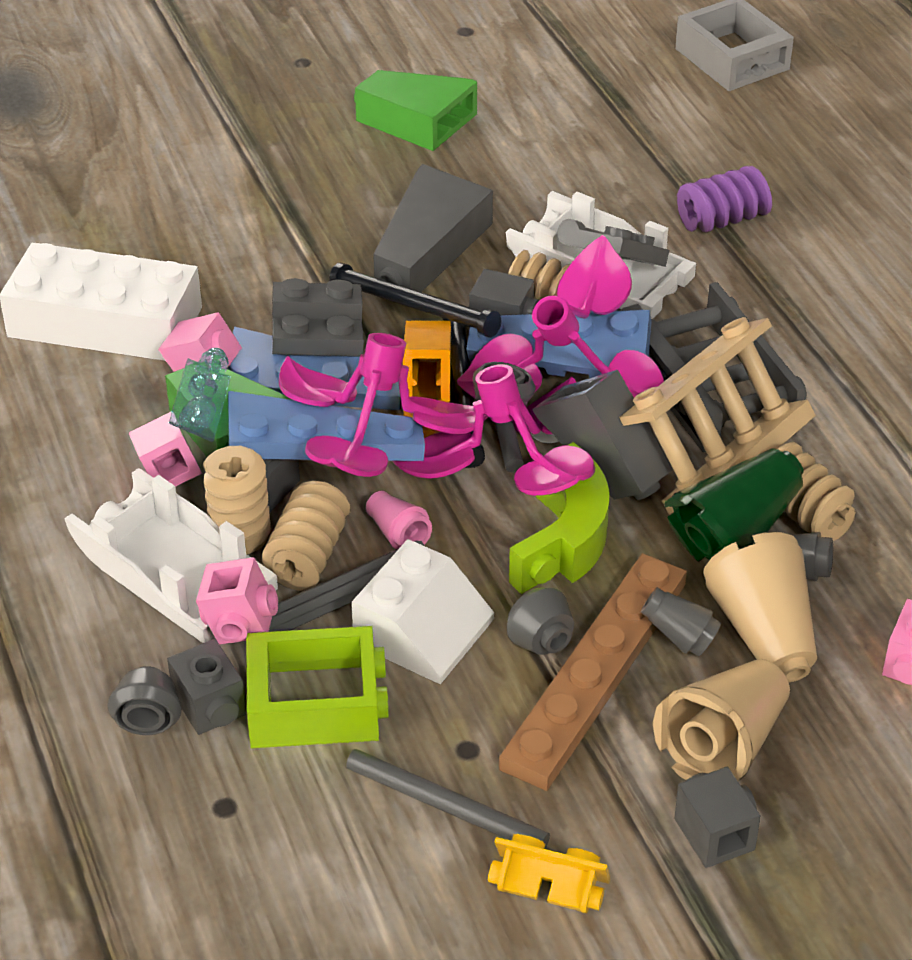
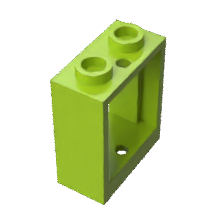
M372 626L247 633V719L250 748L379 741L378 719L389 718L387 686L376 687V679L386 678L384 647H374ZM362 668L363 696L271 702V673Z

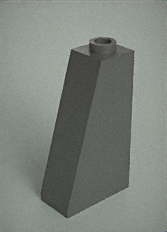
M422 164L414 175L374 252V277L422 292L493 224V190Z

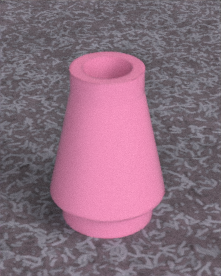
M385 491L375 492L366 503L367 514L374 519L393 548H400L407 539L422 541L424 545L427 543L432 533V523L425 509L393 497Z

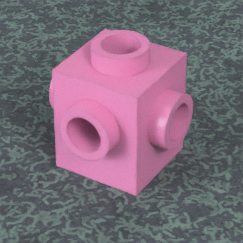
M255 558L206 564L196 603L199 607L202 622L205 625H209L219 645L246 641L247 633L269 632L272 616L276 615L278 611V597L274 586L268 585Z

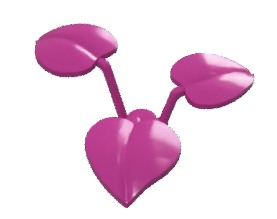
M601 235L589 244L574 259L563 274L558 285L557 296L544 297L535 305L532 311L533 322L538 328L532 333L535 339V351L531 343L520 335L510 333L492 339L482 347L468 369L457 379L458 385L466 393L475 398L473 373L488 362H504L524 369L531 375L536 386V392L541 386L542 374L535 363L543 358L545 340L553 346H566L574 343L602 374L618 370L633 397L647 389L658 387L664 382L663 375L656 363L644 353L635 350L621 351L613 358L609 367H607L578 334L579 322L575 316L586 319L590 315V311L598 315L612 313L627 300L632 289V278L629 269L613 249L608 239Z
M372 333L368 335L365 353L360 355L359 364L349 382L305 368L291 359L290 356H287L283 362L279 374V387L285 396L297 402L319 407H328L335 402L340 404L353 402L357 395L356 386L361 377H364L363 383L368 389L353 441L350 442L334 436H315L307 441L305 447V454L311 460L329 467H337L342 471L357 476H377L386 470L388 464V457L384 451L361 445L377 390H391L393 383L398 382L402 409L408 413H413V420L416 423L445 433L466 434L474 431L475 410L470 405L450 403L425 397H410L407 382L409 367L402 365L406 342L397 336L386 333ZM484 414V421L489 417Z
M505 364L487 367L481 370L475 377L481 400L473 402L475 410L473 434L470 432L466 434L435 433L424 438V461H393L404 472L420 478H439L462 470L475 459L472 449L481 444L484 414H486L495 423H506L513 420L515 430L521 434L526 448L534 460L521 466L515 473V485L521 492L533 496L557 493L577 484L578 481L592 477L595 473L594 461L587 451L579 447L564 445L552 449L543 456L537 450L530 434H538L540 431L552 434L536 417L532 409L562 387L576 383L575 379L570 377L564 383L526 407L520 397L513 368Z

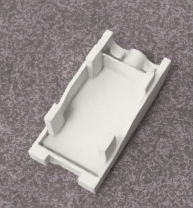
M554 191L548 194L547 210L540 222L529 221L523 233L511 228L505 232L507 247L516 257L524 249L529 251L530 259L534 254L541 252L546 255L547 262L553 258L561 261V270L565 265L571 264L584 250L565 245L559 241L557 230L561 222L566 219L580 221L585 227L602 232L605 231L606 226L629 230L632 233H641L624 219L594 208L595 198L576 192L572 195L571 199ZM649 221L645 225V235L655 237L653 246L667 249L668 228ZM670 252L666 267L621 258L631 274L632 289L627 300L619 308L622 309L639 304L643 310H650L651 319H653L662 310L663 298L676 292L678 285L685 287L695 277L696 263Z
M140 468L132 472L133 489L129 497L121 503L108 501L101 505L89 525L74 514L64 518L76 544L102 571L200 642L205 643L215 637L209 625H205L201 620L199 607L196 603L206 564L251 558L246 554L244 532L227 521L218 527L205 512L178 495L172 483L160 475L153 478ZM257 562L268 585H273L275 590H277V575Z

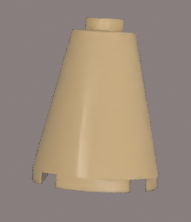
M782 532L761 533L752 536L755 544L740 550L736 542L724 547L711 557L704 567L703 574L708 591L756 659H763L774 663L783 671L788 682L798 681L806 677L811 671L810 668L817 660L803 551L796 538Z
M757 659L674 690L656 707L653 719L655 742L660 752L665 748L668 750L676 762L671 768L685 780L695 774L710 773L727 766L737 781L741 780L751 767L789 698L790 686L788 679L783 671L774 663Z

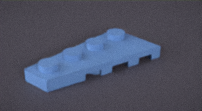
M650 310L614 311L607 315H598L590 312L586 319L575 316L579 322L578 334L607 367H609L613 358L624 350L639 351L649 357L652 324ZM532 314L502 315L501 327L498 333L491 338L480 335L476 328L470 327L466 348L469 361L472 362L477 353L489 341L503 334L511 333L523 336L531 343L535 351V339L532 333L538 328L533 322ZM545 340L543 358L535 363L536 366L546 369L547 374L564 377L566 371L588 374L589 378L602 375L574 343L566 346H553Z
M234 327L233 334L242 348L227 369L283 394L279 387V374L287 356H290L291 359L305 368L349 382L356 370L360 357L272 354V335ZM361 377L356 386L357 395L353 402L345 404L335 402L331 406L363 408L368 389L363 383L364 377ZM393 383L392 389L388 391L377 390L372 408L400 410L399 383Z
M228 391L229 446L250 448L261 455L262 459L311 460L305 454L306 443L310 438L315 436H334L352 442L362 410L337 406L319 407L295 400ZM378 412L370 413L361 445L384 451L388 461H424L425 441L422 425L416 423L413 417Z

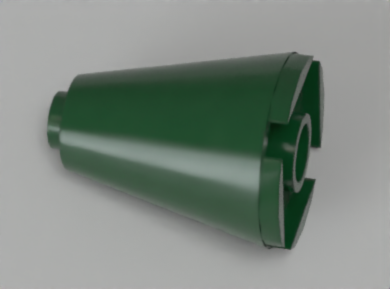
M771 448L674 493L665 502V507H673L674 510L667 517L669 524L682 545L698 562L704 557L710 560L711 557L724 547L734 542L737 543L739 550L753 545L755 542L752 536L768 533L803 487V478L801 476L804 472L803 467L791 452H782Z

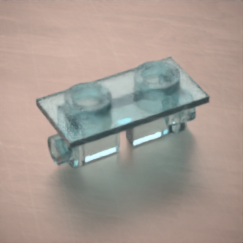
M209 349L202 354L198 362L187 359L168 422L170 425L211 442L215 439L231 376L225 374L229 361L222 349Z

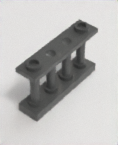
M718 282L709 284L707 308L658 322L651 319L649 357L656 363L665 381L723 335L721 332L722 327L746 316L739 309L736 300L733 297H729ZM639 304L622 308V311L643 309ZM710 325L720 335L719 337L680 348L670 345L665 339ZM760 335L753 343L780 398L786 399L788 403L806 400L807 392L802 379L793 374L764 337ZM742 363L726 367L734 384L750 380ZM709 377L696 387V390L721 436V428L724 426L725 421L731 419L723 403L713 400L707 393L716 390ZM757 393L741 397L749 414L761 411L764 408ZM679 401L670 410L700 450L706 452L681 401Z

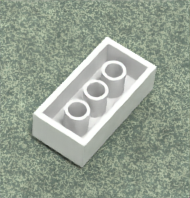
M48 243L30 244L0 293L7 337L164 361L166 360L158 350L178 322L197 318L202 308L198 266L179 264L174 261L165 262L137 258L132 255L123 256L95 252L90 249L81 250L60 247Z

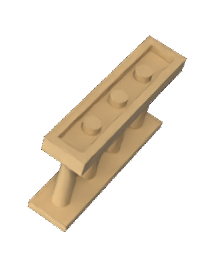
M742 317L726 324L721 329L723 334L721 337L658 387L647 389L634 397L633 402L635 405L619 417L623 426L649 422L678 478L675 483L677 488L662 500L664 506L665 502L674 493L771 448L778 449L816 416L808 400L788 403L786 399H781L753 341L772 327L768 318L748 322L746 317ZM737 354L764 406L761 410L762 416L755 422L752 421L725 366ZM709 377L736 429L733 434L735 439L727 446L724 445L696 390V387ZM679 401H681L708 454L705 457L706 464L699 470H695L666 413ZM665 507L669 515L674 512L673 507Z

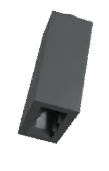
M618 370L566 385L532 410L536 417L563 446L574 442L591 455L605 475L609 495L614 500L633 495L636 500H641L660 489L659 480L671 472L673 468L648 422L623 426L619 417L635 404L633 402L634 397Z

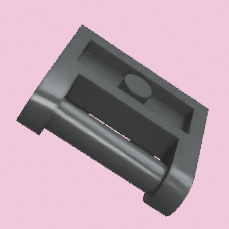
M566 219L558 227V239L565 245L585 249L594 240L603 235L621 258L666 267L670 250L653 246L655 237L632 233L629 230L606 226L605 231L602 232L587 228L582 222L574 219Z

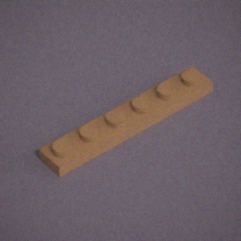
M643 553L640 555L499 756L500 771L548 791L657 627L648 620V617L640 613L646 600L656 587L664 592L667 591L678 596L686 585L687 570Z

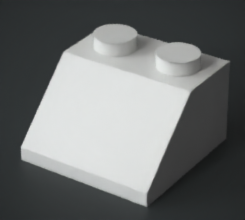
M409 539L405 541L352 601L353 627L372 626L374 647H384L385 659L440 685L494 620V611L450 557Z

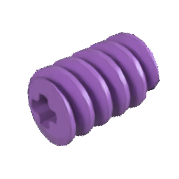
M743 166L739 170H730L725 174H716L709 179L702 178L695 183H685L677 193V205L681 220L687 230L693 232L698 226L702 232L707 233L713 230L714 225L717 228H724L728 225V221L737 224L742 221L743 217L751 220L756 217L757 212L760 215H767L771 212L772 196L768 183L762 173L753 166Z

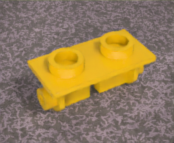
M513 834L511 840L495 838L494 843L499 855L504 858L503 862L492 861L488 882L497 884L498 891L537 900L542 880L552 882L547 899L548 903L586 914L589 908L600 910L605 888L595 886L596 881L609 884L610 875L608 866L600 863L601 858L598 855L578 848H568L566 854L544 849L545 843L543 841L522 834Z

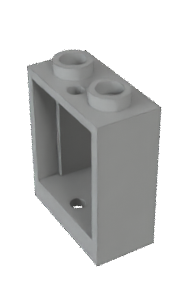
M725 0L678 16L675 49L726 90L731 91L790 70L794 37L745 0ZM735 32L748 43L729 48L718 38Z

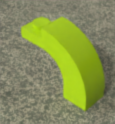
M572 442V443H570V444L568 445V446L579 447V446H578L577 444H575L574 442ZM595 461V473L592 477L578 481L577 484L560 492L535 496L558 519L548 527L510 547L509 583L519 593L523 594L538 584L548 582L559 572L571 583H574L590 571L600 558L607 538L609 489L605 475Z

